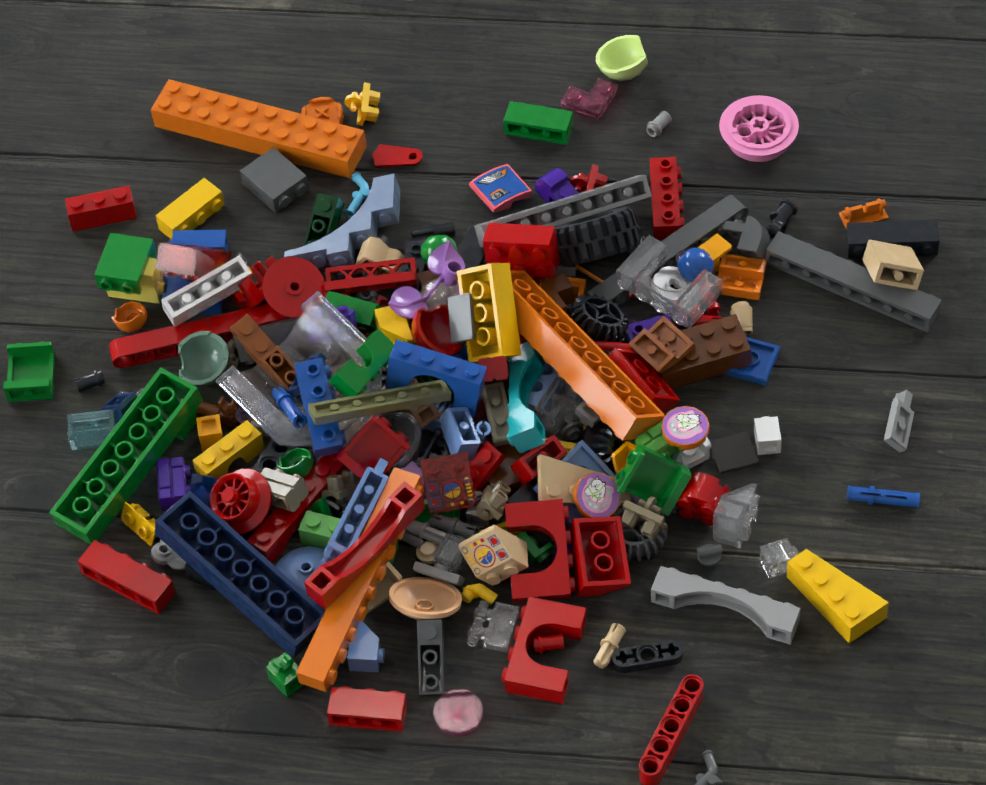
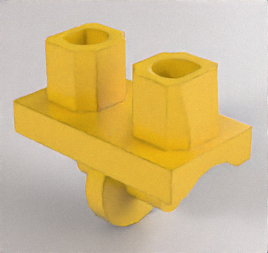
M364 82L363 92L359 95L357 92H352L351 95L346 96L345 106L351 112H356L358 109L356 125L363 126L365 120L376 122L379 108L369 105L378 106L380 92L370 90V83Z

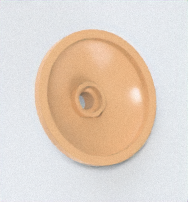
M412 577L392 585L389 590V601L397 611L416 620H439L451 616L460 609L462 595L455 586L443 580L430 577Z

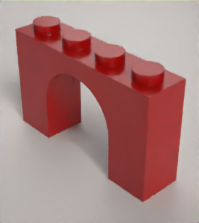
M563 499L505 504L507 532L540 531L547 534L554 541L557 548L555 560L547 569L537 573L511 575L513 603L528 602L529 597L544 600L571 599V592L575 591L574 577H569V568H573L572 553H567V544H571L570 529L565 530V521L569 520L568 506H563Z
M529 597L527 605H523L521 608L520 619L522 622L520 626L515 628L514 640L516 642L514 647L510 646L508 661L510 662L508 668L504 667L501 682L505 683V692L563 704L569 685L568 670L540 665L533 661L527 652L533 644V638L537 637L538 634L542 637L562 633L563 638L581 641L587 622L586 608Z

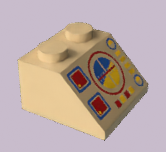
M492 525L458 544L461 553L475 576L492 586L528 568L527 542L496 525Z

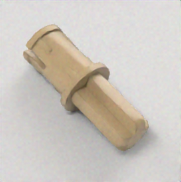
M613 623L607 636L600 642L601 647L594 659V664L601 669L608 665L613 652L619 648L618 644L626 632L625 627L621 624H618L616 627V623Z

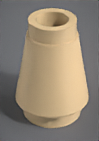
M746 301L734 303L731 306L730 314L737 315L746 337L752 335V307Z

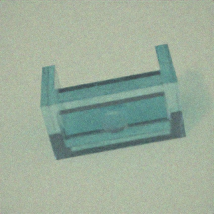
M114 409L68 414V440L71 449L79 450L100 447L117 424Z

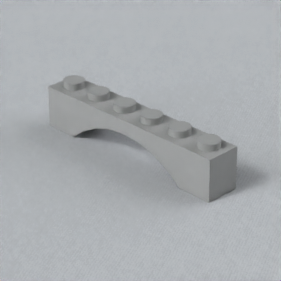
M660 566L651 588L652 603L672 609L695 604H713L727 607L751 619L767 638L790 645L800 621V608L791 603H782L772 600L765 595L752 594L745 589L732 588L722 582L709 581L698 575H689L671 567Z

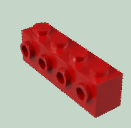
M676 157L650 158L654 241L664 240L685 225L684 217H680V213H684L683 200H679V196H682V183H678L677 179H681V166H677Z

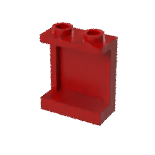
M372 415L336 458L360 479L367 467L375 469L379 459L382 458L388 461L383 474H386L406 450L409 451L411 446L407 442L410 439L401 431L397 433L389 428L392 424L382 415L379 418Z

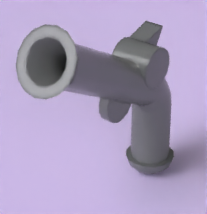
M705 750L702 753V758L705 760L708 772L706 774H697V782L694 785L723 784V781L717 777L718 766L712 750Z

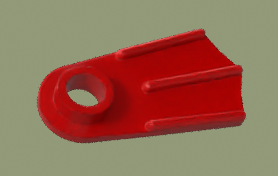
M380 144L372 154L375 167L416 165L422 161L423 154L419 149Z

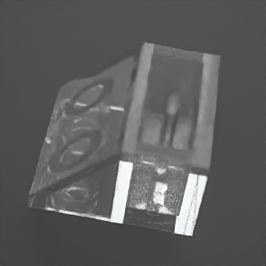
M751 483L721 495L713 514L714 541L740 549L743 541H748L752 529L750 524L752 521L756 522L759 514L757 506L760 495L757 494V484Z

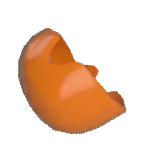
M131 301L124 303L120 308H116L115 316L111 318L121 331L128 333L136 332L144 326L147 319V310L141 303Z

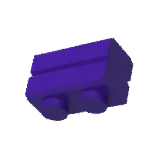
M183 457L156 461L159 503L161 510L167 511L189 491L193 493L192 485L188 484L187 480L192 479L191 467L185 464Z

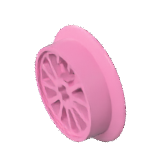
M758 95L744 97L729 105L720 118L719 127L723 139L737 156L748 161L765 162L779 157L786 151L797 136L799 122L792 108L783 101L769 96Z

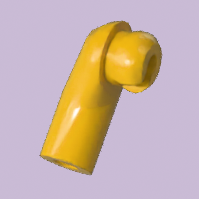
M480 583L467 585L461 593L462 600L466 603H470L473 598L481 597L492 605L498 594Z

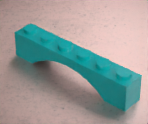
M529 342L520 345L522 355L508 359L509 388L507 392L509 403H507L509 417L507 418L509 432L507 433V439L510 445L515 446L519 453L545 444V427L535 412L529 410L528 406L532 388L545 370V361L543 356L529 345Z

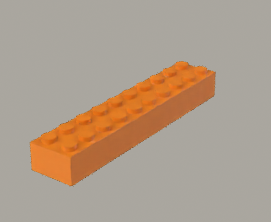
M168 79L151 108L155 127L263 155L274 147L293 164L349 179L367 147L364 130Z
M510 270L519 334L529 342L533 349L543 356V360L546 363L550 364L557 371V375L565 379L571 386V389L586 401V405L600 416V420L607 424L619 439H635V437L663 420L665 414L524 270Z

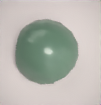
M198 331L188 335L178 345V352L182 362V369L179 370V377L196 387H207L218 382L226 374L230 364V352L227 343L220 336L211 333V331Z

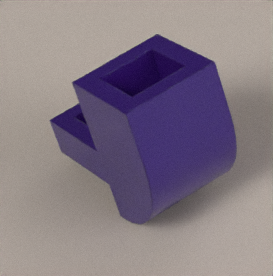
M554 168L536 180L534 189L546 203L579 193L568 181V175L559 168Z

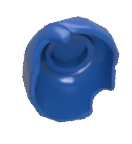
M691 248L678 260V271L688 282L699 284L713 272L714 262L710 254L704 249Z

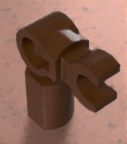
M222 396L217 405L202 402L196 409L197 418L219 414L221 424L230 429L236 427L241 413L237 410V402L232 399L231 403H227Z

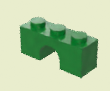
M377 329L356 350L364 361V367L357 365L350 359L340 367L328 382L344 397L363 394L368 389L366 384L369 381L371 383L374 382L381 375L379 369L382 366L385 368L388 366L389 357L395 344Z

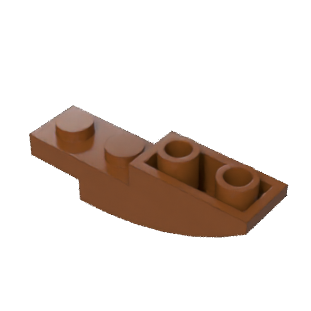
M248 314L230 327V331L245 347L244 350L278 386L284 387L287 392L296 378L295 365L279 346L274 345Z

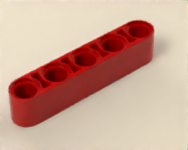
M691 674L682 679L639 762V779L643 785H659L703 701L704 684L701 677ZM689 689H696L697 691H695V692H690V691H688V690H689ZM678 709H686L687 711H685V712H679V711H677V710H678ZM668 729H675V730H677V731H675V732H668L667 730H668ZM658 749H664V750H666V751L663 752V753H660V752H657L656 750H658ZM649 769H652V770H655L656 772H654V773H647V772H645V771H646V770H649Z

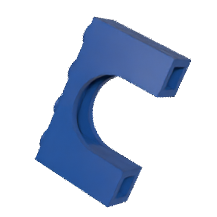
M226 230L173 231L172 240L168 241V250L171 254L166 260L169 273L164 278L167 291L163 292L162 299L192 283L184 279L182 275L189 266L197 263L198 260H202V257L207 259L224 254L225 261H227L229 242ZM223 300L199 314H222Z
M396 340L389 357L385 390L412 385L415 376H433L441 379L452 388L454 392L453 408L467 407L469 408L470 415L474 418L482 398L487 367Z

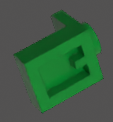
M525 531L517 536L527 542L528 563L531 566L537 562L542 564L550 558V552L553 548L551 542L539 549L535 538L531 535L528 536Z

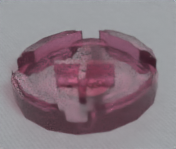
M453 689L442 694V697L436 701L433 714L436 725L442 732L450 736L460 737L472 733L479 727L483 719V707L481 700L473 695L472 692L466 689Z

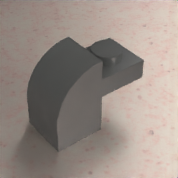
M747 216L746 222L742 220H734V222L725 220L723 229L731 237L740 238L737 249L745 257L765 260L766 249L770 244L768 231L751 216Z

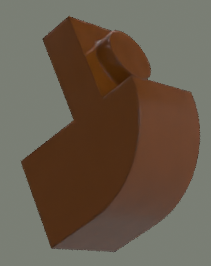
M563 272L557 274L555 278H547L540 284V287L567 314L566 305L574 302V288Z

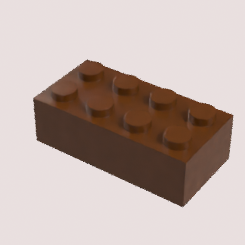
M734 314L680 330L694 342L696 348L674 366L659 374L669 387L674 389L727 373L729 369H741L752 364L751 348L737 315Z

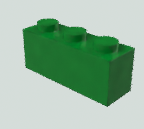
M510 101L503 120L504 134L567 145L573 128V111Z

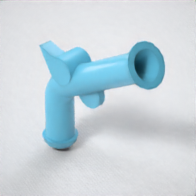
M358 172L354 173L351 179L360 187V190L352 193L354 199L348 209L343 211L344 216L348 219L356 213L363 200L366 201L370 192L368 183Z

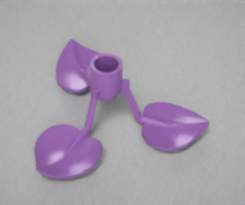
M451 241L440 245L428 258V268L433 274L440 276L424 297L421 298L419 291L407 286L400 287L393 292L388 304L396 314L407 319H413L414 313L418 309L426 308L427 311L428 307L424 301L431 296L441 282L446 286L457 285V292L460 295L457 271L464 270L465 263Z

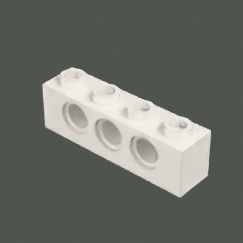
M239 255L161 300L163 310L173 326L176 327L239 291L240 289L237 285L246 278L252 280V273Z

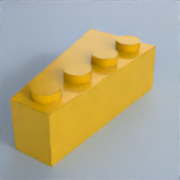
M805 549L787 561L786 577L848 643H851L887 618L889 602L809 550Z

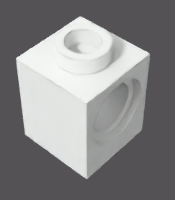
M764 416L754 419L757 455L781 453V434L778 416Z

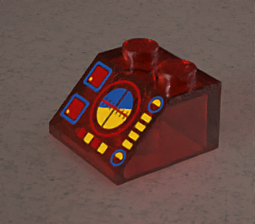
M467 452L420 460L430 514L477 506L471 461Z

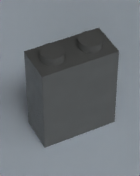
M274 147L240 170L242 184L275 213L282 208H286L289 203L309 190L307 176Z

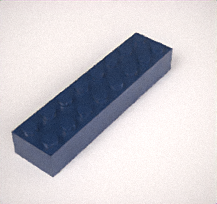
M191 491L155 521V535L293 659L310 644L325 610Z

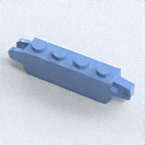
M380 458L375 469L371 467L366 468L323 552L324 556L319 567L327 563L329 557L332 559L338 557L357 541L389 478L383 474L388 461Z

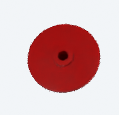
M299 257L279 259L267 269L262 283L264 297L273 310L285 317H306L313 308L320 306L324 300V278L317 267L305 259Z
M240 469L233 473L225 474L217 480L210 494L212 511L238 534H245L257 528L267 516L271 505L270 485L260 472L253 469Z

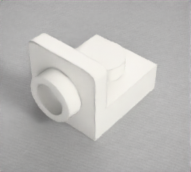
M706 437V441L695 449L684 450L682 452V464L689 466L690 469L710 459L711 443Z

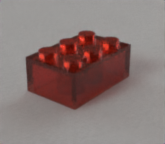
M159 242L155 269L164 271L163 275L179 276L183 277V279L197 280L229 262L232 252L197 245Z

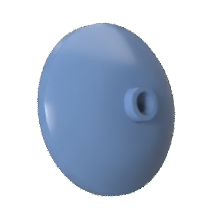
M315 546L294 549L284 555L275 567L307 594L304 582L319 568L325 549Z

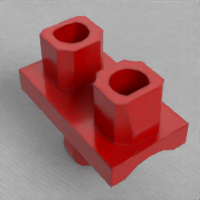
M593 164L590 173L586 177L584 173H579L571 178L570 183L581 193V191L585 192L594 187L598 188L606 185L608 176L598 173L599 166Z

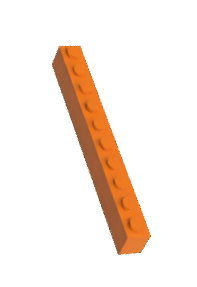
M394 467L363 533L374 521L387 498L404 481L423 495L424 486H422L421 476ZM405 529L326 609L296 671L299 683L327 692L329 686L335 683L338 666L340 663L343 664L347 657L346 649L349 643H353L356 638V628L359 622H363L366 617L369 600L373 601L377 591L376 585L379 580H383L386 573V564L388 560L393 559L396 551L395 545L398 539L401 540L403 538Z

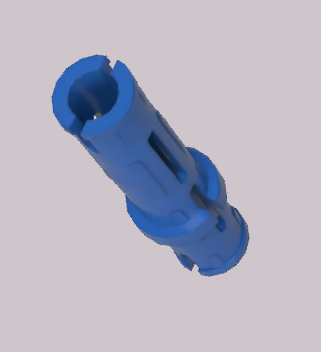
M278 386L280 391L275 387L272 390V397L276 400L279 410L285 412L295 428L300 429L298 423L304 427L307 424V418L295 404L294 397L287 393L284 387Z
M848 485L846 500L868 502V505L881 503L919 508L920 493L875 489V486L864 488Z

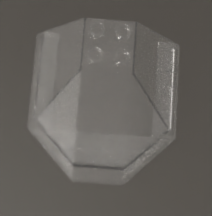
M317 291L301 305L304 312L287 338L279 345L280 349L293 364L307 361L309 356L321 352L327 357L324 365L329 366L332 372L331 377L350 359L357 365L364 367V361L356 350L367 338ZM232 365L216 379V383L279 446H312L308 424L302 427L298 423L300 429L295 428L285 412L279 410L276 400L272 397V390L275 387L280 391L278 385L258 365L239 372ZM382 367L379 369L381 375L374 382L371 383L369 381L366 384L368 389L363 394L381 391ZM334 388L336 399L343 398L344 396ZM294 398L295 404L305 415L303 405ZM381 413L374 415L379 418L381 416ZM371 416L338 422L339 430L344 429L347 443L343 444V447L349 443Z

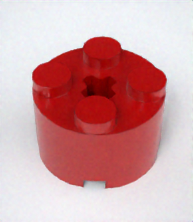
M694 472L676 502V506L680 509L679 515L685 519L695 517L701 519L706 525L714 526L716 521L721 518L730 495L729 487L725 484L723 488L719 485L720 480L714 476Z

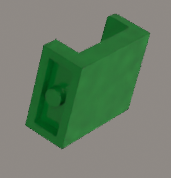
M110 233L94 274L98 288L105 291L112 290L140 295L142 291L140 282L149 258H155L156 256L153 239Z
M40 341L37 343L8 344L7 381H4L3 385L7 401L53 399L56 354L52 342Z
M638 444L636 449L631 450L628 454L625 468L616 475L617 491L620 494H623L624 491L629 492L646 501L649 497L653 496L657 498L656 505L662 508L661 513L669 516L692 477L689 466Z

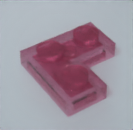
M601 78L597 80L590 92L570 85L561 98V106L599 120L618 92V85Z

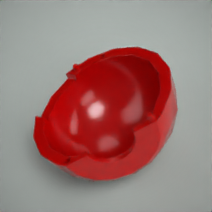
M447 304L439 305L427 311L426 308H421L414 313L411 330L413 340L417 346L449 356L459 352L463 344L451 343Z

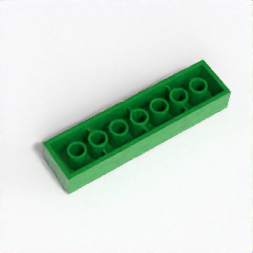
M160 367L49 512L56 525L90 545L94 540L97 541L122 509L124 502L128 501L156 464V461L159 460L203 402L198 387Z

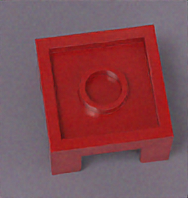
M271 256L266 259L265 265L267 268L276 262L275 258ZM260 261L250 267L253 276L258 282L254 284L250 278H246L237 285L243 294L237 291L230 295L240 310L256 306L265 299L262 283L267 269Z

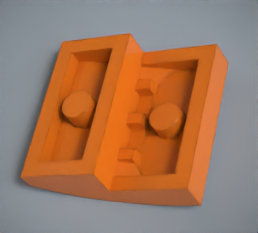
M725 254L722 256L719 265V274L715 284L716 294L759 300L767 260Z

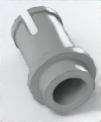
M661 111L653 121L647 123L646 132L651 137L660 136L663 128L672 120L670 114L666 111Z

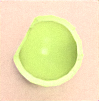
M638 35L616 37L606 42L596 54V63L601 72L609 78L619 81L631 80L640 75L648 64Z

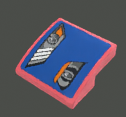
M508 164L493 168L469 183L472 190L493 213L510 209L514 201L530 198L532 190Z

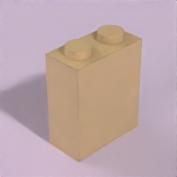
M868 240L862 260L874 283L918 290L924 269L913 249L907 246Z

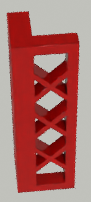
M415 257L325 268L326 282H324V288L326 293L332 291L339 294L418 285ZM411 264V271L396 272L401 265ZM380 267H386L391 271L389 274L374 275ZM357 270H364L368 273L367 277L352 278ZM341 272L346 276L343 280L332 281L331 273Z

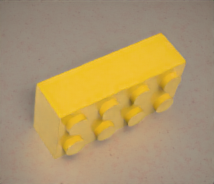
M489 263L457 271L460 295L471 293L473 299L476 337L473 340L466 341L469 362L478 363L481 358L490 357V359H493V357L503 355L505 358L522 355L510 263Z

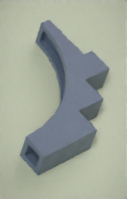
M395 174L373 178L372 187L366 201L345 224L315 242L285 251L284 258L299 257L311 262L317 268L354 265L355 249L361 248L362 243L369 237L377 238L378 228L399 224L401 190Z

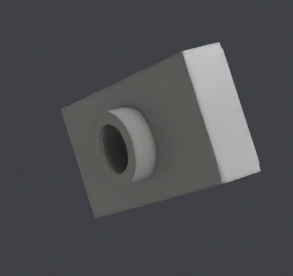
M415 561L413 570L419 574L443 580L460 587L463 586L465 581L464 577L448 572L449 567L435 563L434 567Z

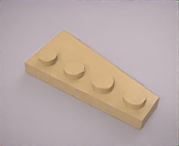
M541 454L538 455V501L563 499L564 505H576L573 500V489L577 481L586 474L596 471ZM624 491L623 494H620V504L618 507L625 500L631 501V493Z

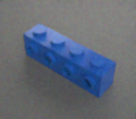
M322 358L294 363L315 458L340 453L343 449V444L347 443L344 429L339 430L338 422L341 421L315 425L308 412V404L336 399L334 387H329L327 380L331 378L329 366L324 365Z

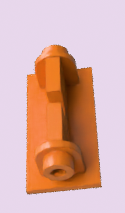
M880 198L866 203L865 206L861 204L850 208L846 207L845 210L839 212L845 228H847V223L879 222L889 219L884 209L887 208L886 201Z

